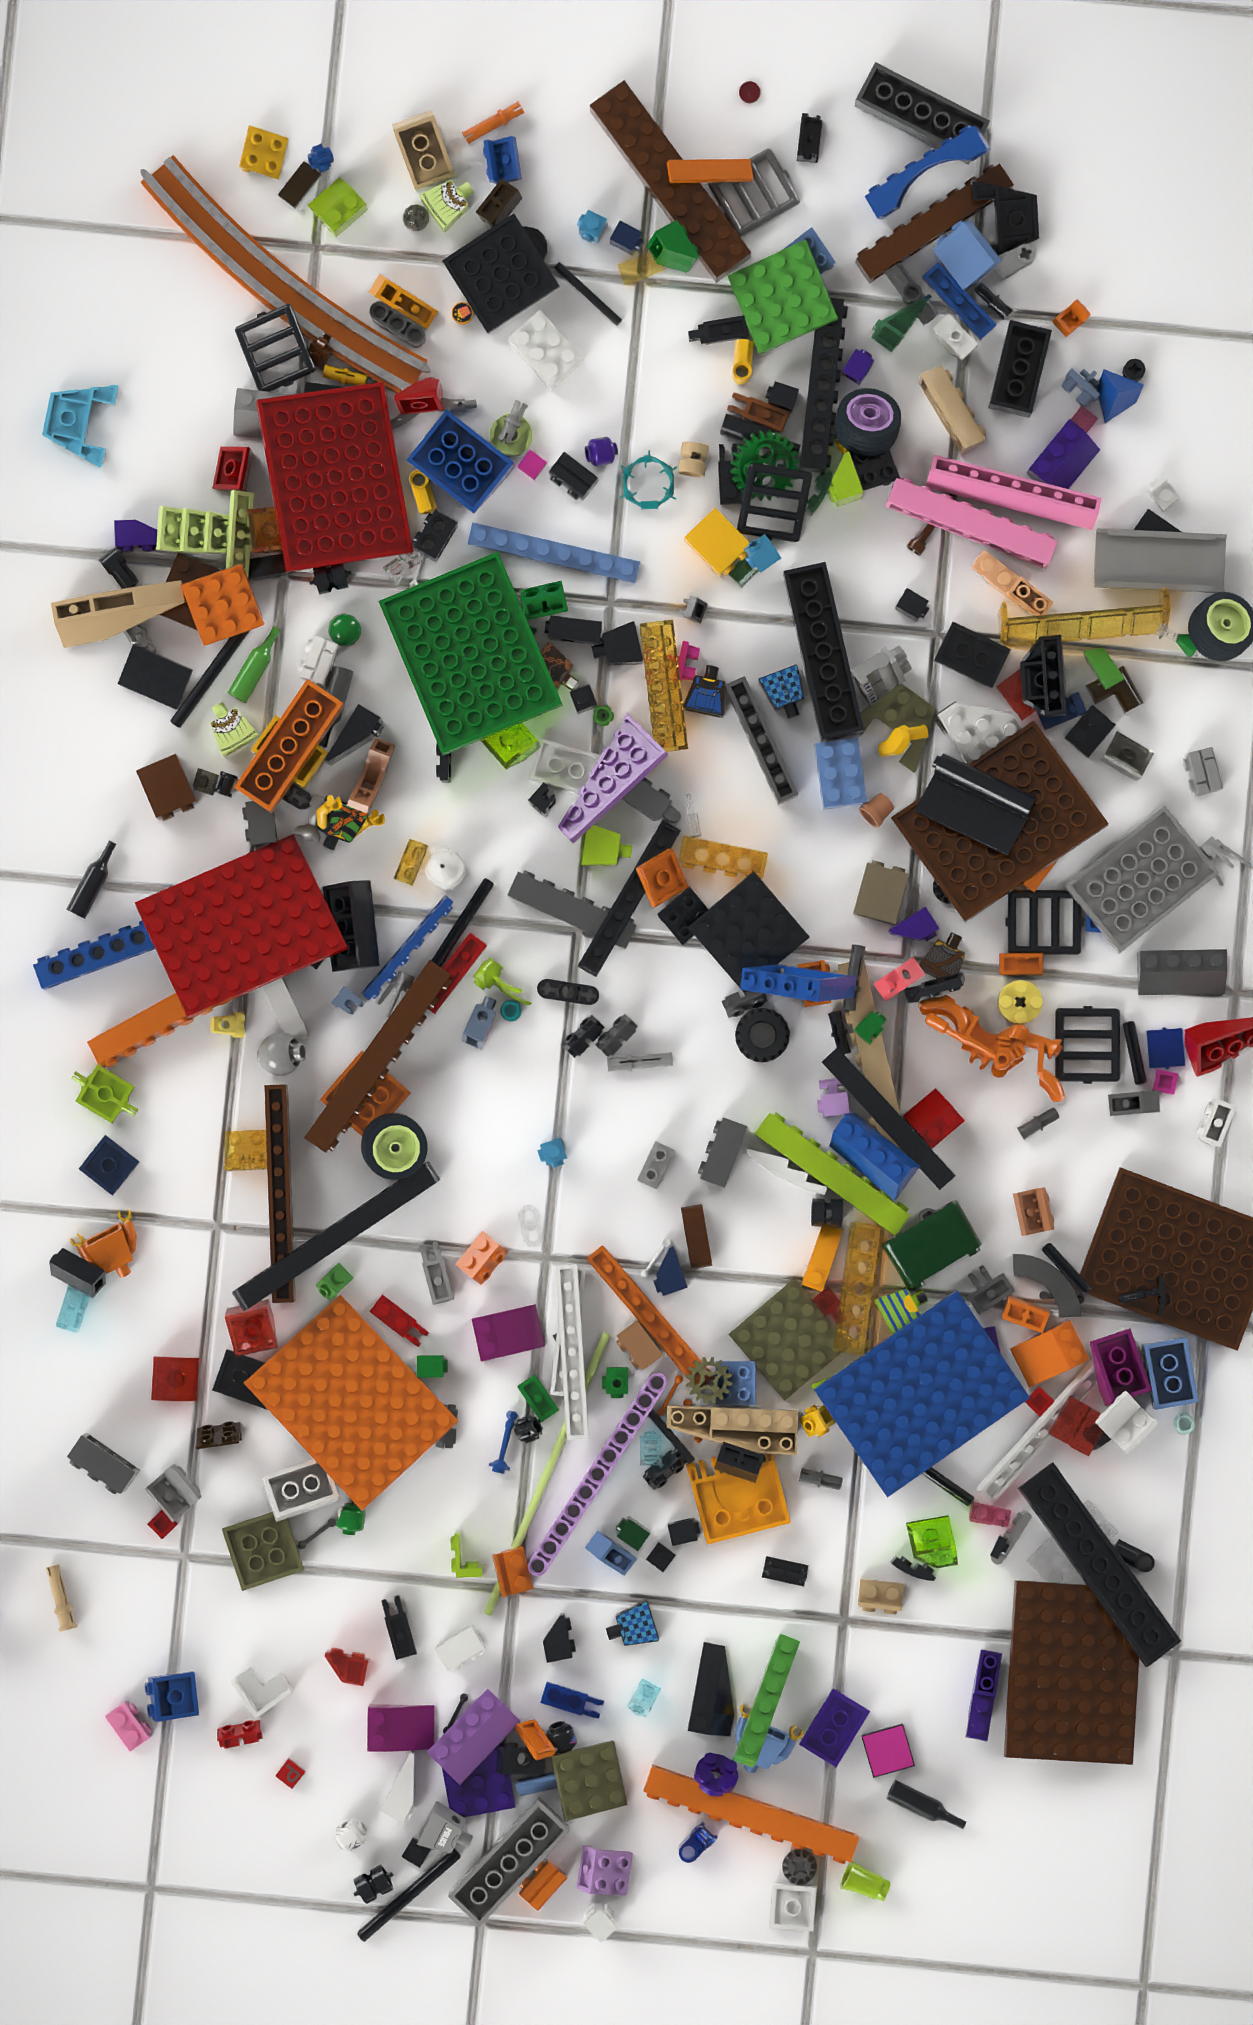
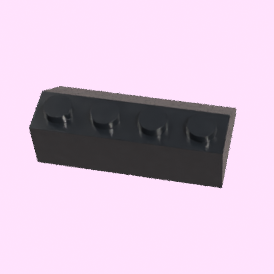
M347 881L323 886L324 899L347 945V950L330 957L332 972L380 966L371 881Z

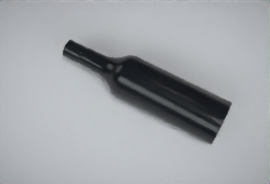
M726 413L720 434L744 442L743 438H746L748 441L751 440V433L758 437L759 431H762L766 436L768 430H770L774 436L776 431ZM791 442L794 445L791 450H796L799 453L801 445Z
M109 840L100 858L88 866L66 910L86 919L108 876L107 865L112 851L117 845L116 843Z
M896 1779L892 1783L886 1797L887 1800L933 1822L939 1820L946 1821L961 1829H964L967 1822L949 1813L939 1800Z

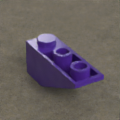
M136 519L114 520L115 547L125 553L134 552V549L142 548L144 552L155 551L158 530Z

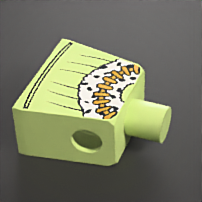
M450 180L422 193L420 200L445 233L468 211L469 206L465 199L473 194L474 191L468 182L456 188Z
M223 702L212 707L217 719L210 722L221 754L224 757L260 737L237 708L228 711Z

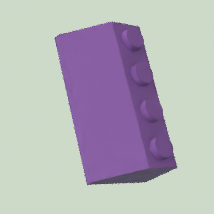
M487 1689L427 1753L461 1785L511 1733L516 1724L521 1721Z

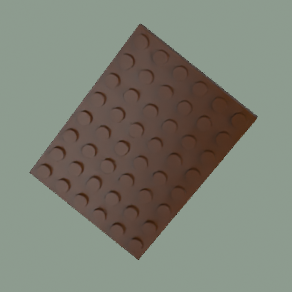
M1034 720L969 764L1037 797L1036 804L1008 856L915 813L914 810L921 797L891 817V820L965 923L1109 825Z
M1119 1167L1079 1274L1090 1285L1091 1290L1088 1293L1090 1296L1238 1351L1253 1311V1217ZM1158 1275L1163 1276L1165 1305L1161 1317L1157 1315L1160 1304L1159 1294L1155 1296L1153 1294L1148 1295L1142 1299L1120 1304L1118 1295L1138 1290H1150L1151 1287L1158 1288Z
M1014 1580L1004 1757L1133 1765L1139 1657L1087 1585Z

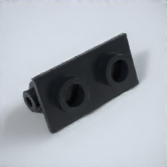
M591 1015L580 1023V1027L574 1033L569 1034L565 1038V1043L562 1046L574 1058L580 1057L590 1046L585 1039L588 1037L594 1042L603 1033L602 1030L605 1027Z
M676 1448L673 1451L670 1450L659 1459L664 1464L662 1468L657 1463H654L642 1476L653 1490L663 1487L667 1483V1479L673 1474L681 1472L687 1463Z
M766 1556L762 1578L804 1587L809 1565Z

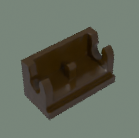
M501 178L476 210V214L484 223L487 222L492 228L512 213L522 200V196L517 188Z

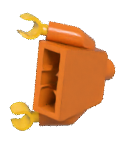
M127 1209L129 1213L127 1218H122L120 1211L118 1212L119 1219L124 1222L123 1225L119 1222L85 1240L83 1235L77 1233V1236L80 1238L77 1244L70 1238V1244L78 1247L77 1251L81 1258L103 1269L106 1274L116 1270L120 1278L126 1277L131 1273L127 1263L133 1260L132 1254L136 1251L137 1234L133 1222L130 1221L132 1214L129 1209Z

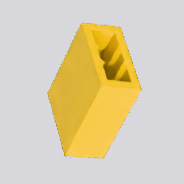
M716 508L684 537V541L719 577L723 574L727 576L735 568L733 564L738 559L743 561L748 556L744 548L750 542Z

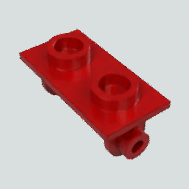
M248 1720L242 1724L225 1725L218 1728L217 1742L219 1741L220 1748L224 1747L227 1749L240 1746L239 1738H243L244 1745L259 1742L260 1739H263L262 1730H260V1720Z

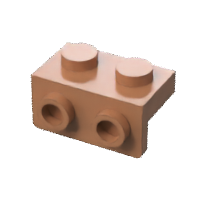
M1045 1187L1013 1193L1022 1236L1054 1230V1217L1051 1214L1049 1195Z

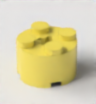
M1024 980L1013 981L1004 986L999 992L997 999L999 1014L1004 1020L1012 1024H1025L1034 1020L1040 1013L1043 1004L1038 988ZM1016 997H1017L1018 999H1020V998H1023V999H1024V1001H1023L1024 1007H1022V1006L1016 1007V1006H1015V1004H1016V1002H1017V1001L1015 1000Z

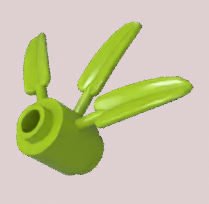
M492 958L484 961L472 976L476 979L473 983L483 991L485 988L490 990L495 985L510 998L522 1004H532L509 992L521 993L522 989L513 987L499 978L503 967Z

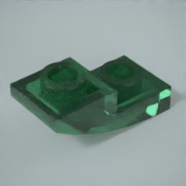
M830 470L826 474L822 472L814 481L816 483L814 490L819 494L817 496L814 493L807 501L808 507L806 511L811 516L816 513L827 495L832 478Z

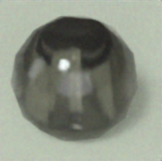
M413 204L405 209L402 220L407 229L421 231L428 225L430 216L425 207Z

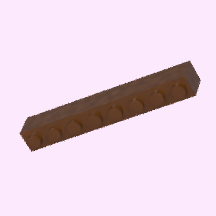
M999 163L995 167L993 164L982 171L983 175L976 178L973 176L964 183L965 186L960 190L955 188L946 195L948 198L942 202L937 200L929 206L930 210L924 214L922 212L915 214L911 218L910 223L907 225L900 224L893 230L894 233L889 237H886V235L882 236L875 242L876 245L871 249L866 247L857 253L858 257L855 263L868 283H872L895 264L902 263L952 230L951 228L959 221H966L994 202V199L973 201L971 180L1013 189L1014 184Z

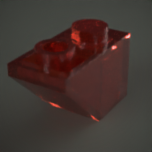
M333 1647L331 1651L327 1650L324 1657L341 1682L364 1686L370 1658H366L365 1654L361 1652H352V1655L345 1654L343 1649Z

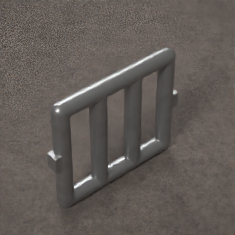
M769 148L749 158L753 179L771 208L765 214L759 215L741 182H731L752 218V221L741 227L719 188V185L724 182L708 183L711 192L719 204L718 208L726 216L740 237L800 203V198L789 181L790 176L786 169H782L773 151ZM765 159L768 160L790 198L781 205H778L756 167V164Z

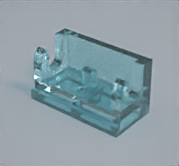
M68 1285L55 1326L78 1333L90 1296Z

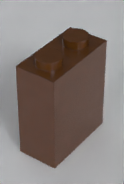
M176 753L136 770L156 819L167 821L175 817L174 813L181 810L183 813L194 809V805L198 803Z

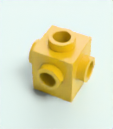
M815 1404L804 1410L805 1414L798 1418L808 1437L816 1434L818 1437H821L830 1431L829 1427L836 1423L824 1404L816 1407Z

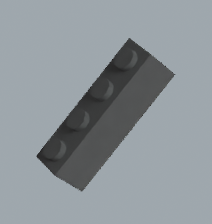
M1227 949L1138 951V995L1225 994Z

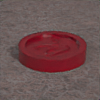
M747 81L740 86L739 96L745 103H754L760 97V88L755 82Z

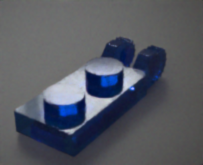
M546 1681L540 1703L582 1716L583 1714L599 1719L600 1713L595 1710L584 1709L586 1701L603 1706L604 1700Z

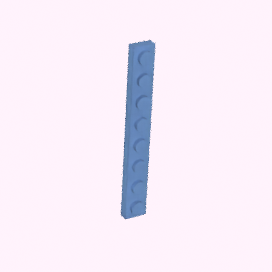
M473 522L468 539V545L630 583H636L640 561Z

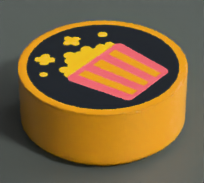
M459 302L452 308V318L457 324H468L473 318V310L468 303Z

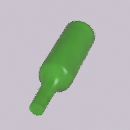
M273 626L265 641L250 652L228 690V694L243 703H247L271 661V647L280 633V629Z

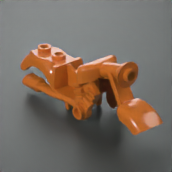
M948 995L931 997L918 1002L921 1014L926 1016L925 1023L941 1034L946 1033L961 1042L962 1047L960 1049L971 1053L969 1059L971 1064L975 1059H980L981 1065L979 1069L983 1070L990 1061H993L991 1073L994 1077H1004L1009 1070L1024 1060L1023 1056L1026 1054L1024 1046L1038 1050L1036 1075H1039V1086L1047 1092L1053 1102H1061L1065 1099L1061 1083L1052 1073L1043 1069L1044 1053L1047 1054L1049 1060L1053 1056L1057 1058L1063 1049V1046L1060 1045L1061 1039L1050 1040L1046 1037L1030 1033L1029 1029L1022 1024L1013 1025L999 1034L988 1033L980 1026L978 1022L979 1017L974 1016L972 1010L965 1006L960 1007ZM937 1015L945 1016L951 1020L956 1027V1031L949 1027L948 1022Z

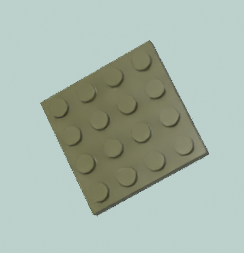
M795 1278L728 1334L750 1361H756V1368L784 1401L851 1345Z

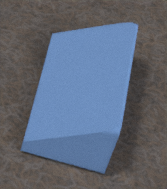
M550 1772L545 1773V1775L517 1779L515 1786L518 1795L524 1796L556 1789L557 1783L555 1773Z

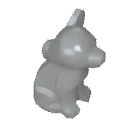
M312 795L309 803L311 808L308 815V823L296 827L293 831L295 835H301L306 840L320 842L321 834L317 828L316 810L324 803V796Z

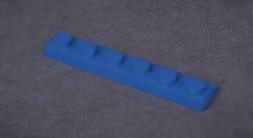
M444 895L364 988L361 994L367 1000L371 998L376 999L383 990L380 987L386 981L389 983L397 974L395 970L399 965L404 966L411 958L410 952L414 948L416 950L420 948L425 941L423 937L428 932L432 933L439 925L437 921L442 915L446 917L453 909L451 906L453 901L448 896Z

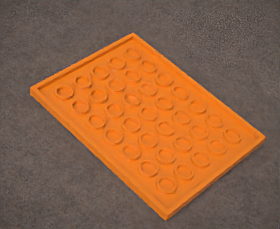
M341 1294L244 1382V1385L361 1511L368 1507L459 1422Z

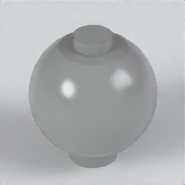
M281 1032L267 1036L257 1051V1060L268 1073L276 1076L292 1073L299 1066L300 1061L306 1059L305 1045L298 1043L293 1036Z

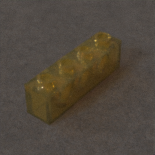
M683 835L678 863H682L681 867L694 869L695 866L703 867V871L715 874L716 870L722 871L724 876L737 878V875L747 877L751 872L755 871L763 880L768 853ZM698 850H705L708 857L704 861H699L696 859L695 853ZM718 855H727L729 862L723 866L719 865L716 861ZM742 858L750 862V867L746 870L738 867V861Z

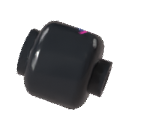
M558 1721L549 1726L546 1736L556 1749V1754L571 1751L576 1746L577 1739L570 1724L565 1723V1721Z

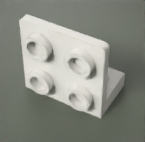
M1127 1391L1119 1395L1114 1403L1106 1411L1102 1412L1095 1422L1127 1455L1158 1424Z

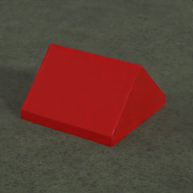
M220 446L212 489L226 492L233 490L246 492L253 458L251 448Z

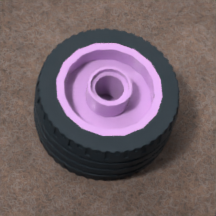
M861 388L851 391L843 397L837 409L835 435L844 448L857 455L875 456L885 453L894 445L898 437L901 425L899 405L893 397L878 389Z

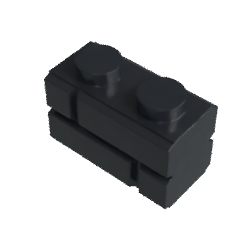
M566 452L562 453L549 470V475L551 476L549 480L558 487L563 485L567 488L568 491L566 493L575 500L580 498L583 501L599 481L596 475Z

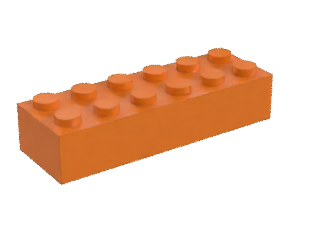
M306 679L234 788L270 813H273L345 707L344 703Z

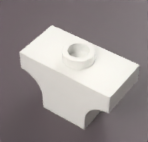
M949 313L932 329L938 336L939 342L953 356L956 355L961 360L965 359L978 346V343Z

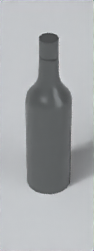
M333 666L326 692L345 705L354 671ZM343 710L341 711L333 725L330 727V729L320 742L319 746L327 748L328 739L330 737L332 728L336 723H338L341 720Z

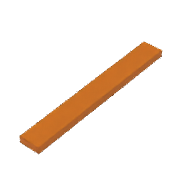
M603 1245L600 1246L586 1260L685 1376L691 1375L692 1372L688 1368L696 1367L694 1361L697 1360L699 1363H702V1361ZM698 1371L694 1378L695 1385L700 1382L701 1376ZM705 1375V1381L700 1386L708 1384L715 1378V1376L712 1375L709 1377L708 1375Z

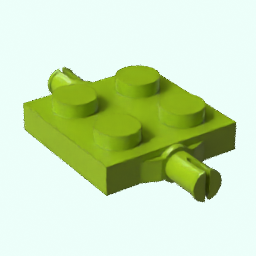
M97 1064L92 1074L87 1078L77 1071L74 1072L75 1076H72L71 1079L82 1085L75 1102L111 1124L114 1123L117 1116L123 1110L135 1117V1112H138L139 1109L128 1103L129 1096L135 1086Z

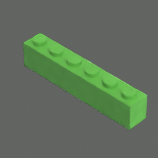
M781 1633L775 1640L732 1760L752 1768L757 1763L800 1641Z

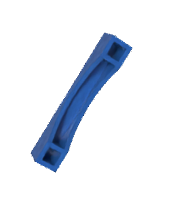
M970 125L964 127L959 131L960 135L954 139L952 137L947 138L937 150L931 149L922 155L924 158L920 161L908 163L904 167L906 170L899 174L896 172L888 176L886 183L881 186L877 184L868 190L869 193L864 197L877 219L882 220L900 209L910 186L927 170L949 161H974L990 151L991 148L980 129Z

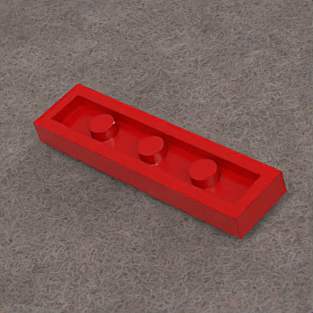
M471 932L442 968L452 975L450 978L452 983L446 991L441 990L437 996L440 1000L432 1010L429 1007V1010L436 1014L487 947L484 942Z

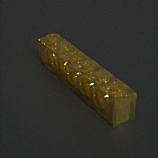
M673 620L639 623L653 739L666 752L688 749Z
M861 1222L850 1223L833 1352L862 1356L867 1351L868 1339H866V1333L871 1326L869 1311L874 1304L872 1289L877 1282L875 1266L879 1264L880 1253L877 1251L878 1244H881L883 1238L880 1225ZM863 1240L869 1244L866 1252L861 1249V1242ZM860 1262H863L866 1266L863 1274L858 1270ZM858 1283L863 1287L861 1295L855 1292V1286ZM854 1305L860 1308V1314L857 1317L852 1313ZM852 1326L857 1330L855 1338L849 1335V1330Z

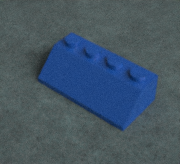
M855 1112L845 1114L833 1131L829 1147L893 1200L899 1197L920 1167L919 1164Z

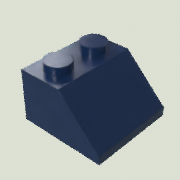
M674 1246L668 1248L656 1273L657 1279L653 1280L657 1293L662 1292L663 1296L688 1288Z

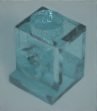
M655 1431L644 1432V1436H640V1466L662 1465L661 1435H657ZM647 1445H655V1447L652 1449H649L647 1447Z

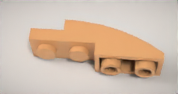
M982 550L970 567L982 576L988 584L1040 620L1054 603L986 550Z

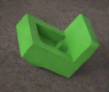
M338 1263L316 1284V1287L323 1297L331 1301L354 1277Z

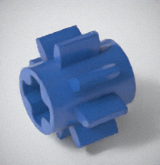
M322 144L313 146L310 150L311 153L307 155L311 168L319 169L320 173L330 170V163L334 162L330 148H323Z

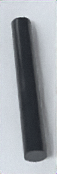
M652 1410L648 1417L687 1463L691 1464L695 1457L673 1431L667 1428V1424L656 1411Z

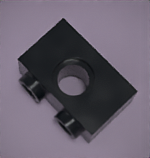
M505 1742L504 1746H497V1773L545 1775V1758L535 1760L526 1745L525 1747H518V1743ZM520 1753L525 1755V1760L522 1764H519L517 1760Z

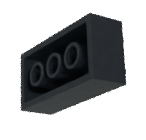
M1013 320L1009 321L988 405L989 409L1026 418L1031 417L1052 330Z

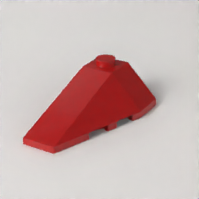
M1253 1017L1205 1022L1185 1029V1048L1197 1077L1221 1068V1063L1230 1057L1235 1059L1240 1056L1238 1052L1248 1046L1253 1047Z

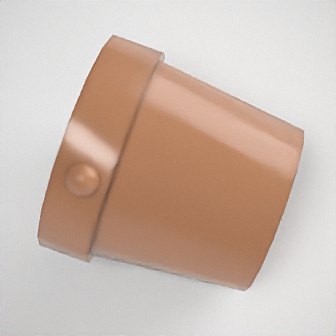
M883 793L877 794L859 807L860 814L874 828L880 827L887 816L894 810L893 803Z

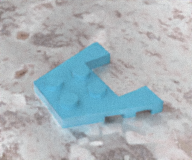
M110 385L82 390L51 392L42 435L98 468H102L106 449L84 444L93 402L115 405L119 386Z

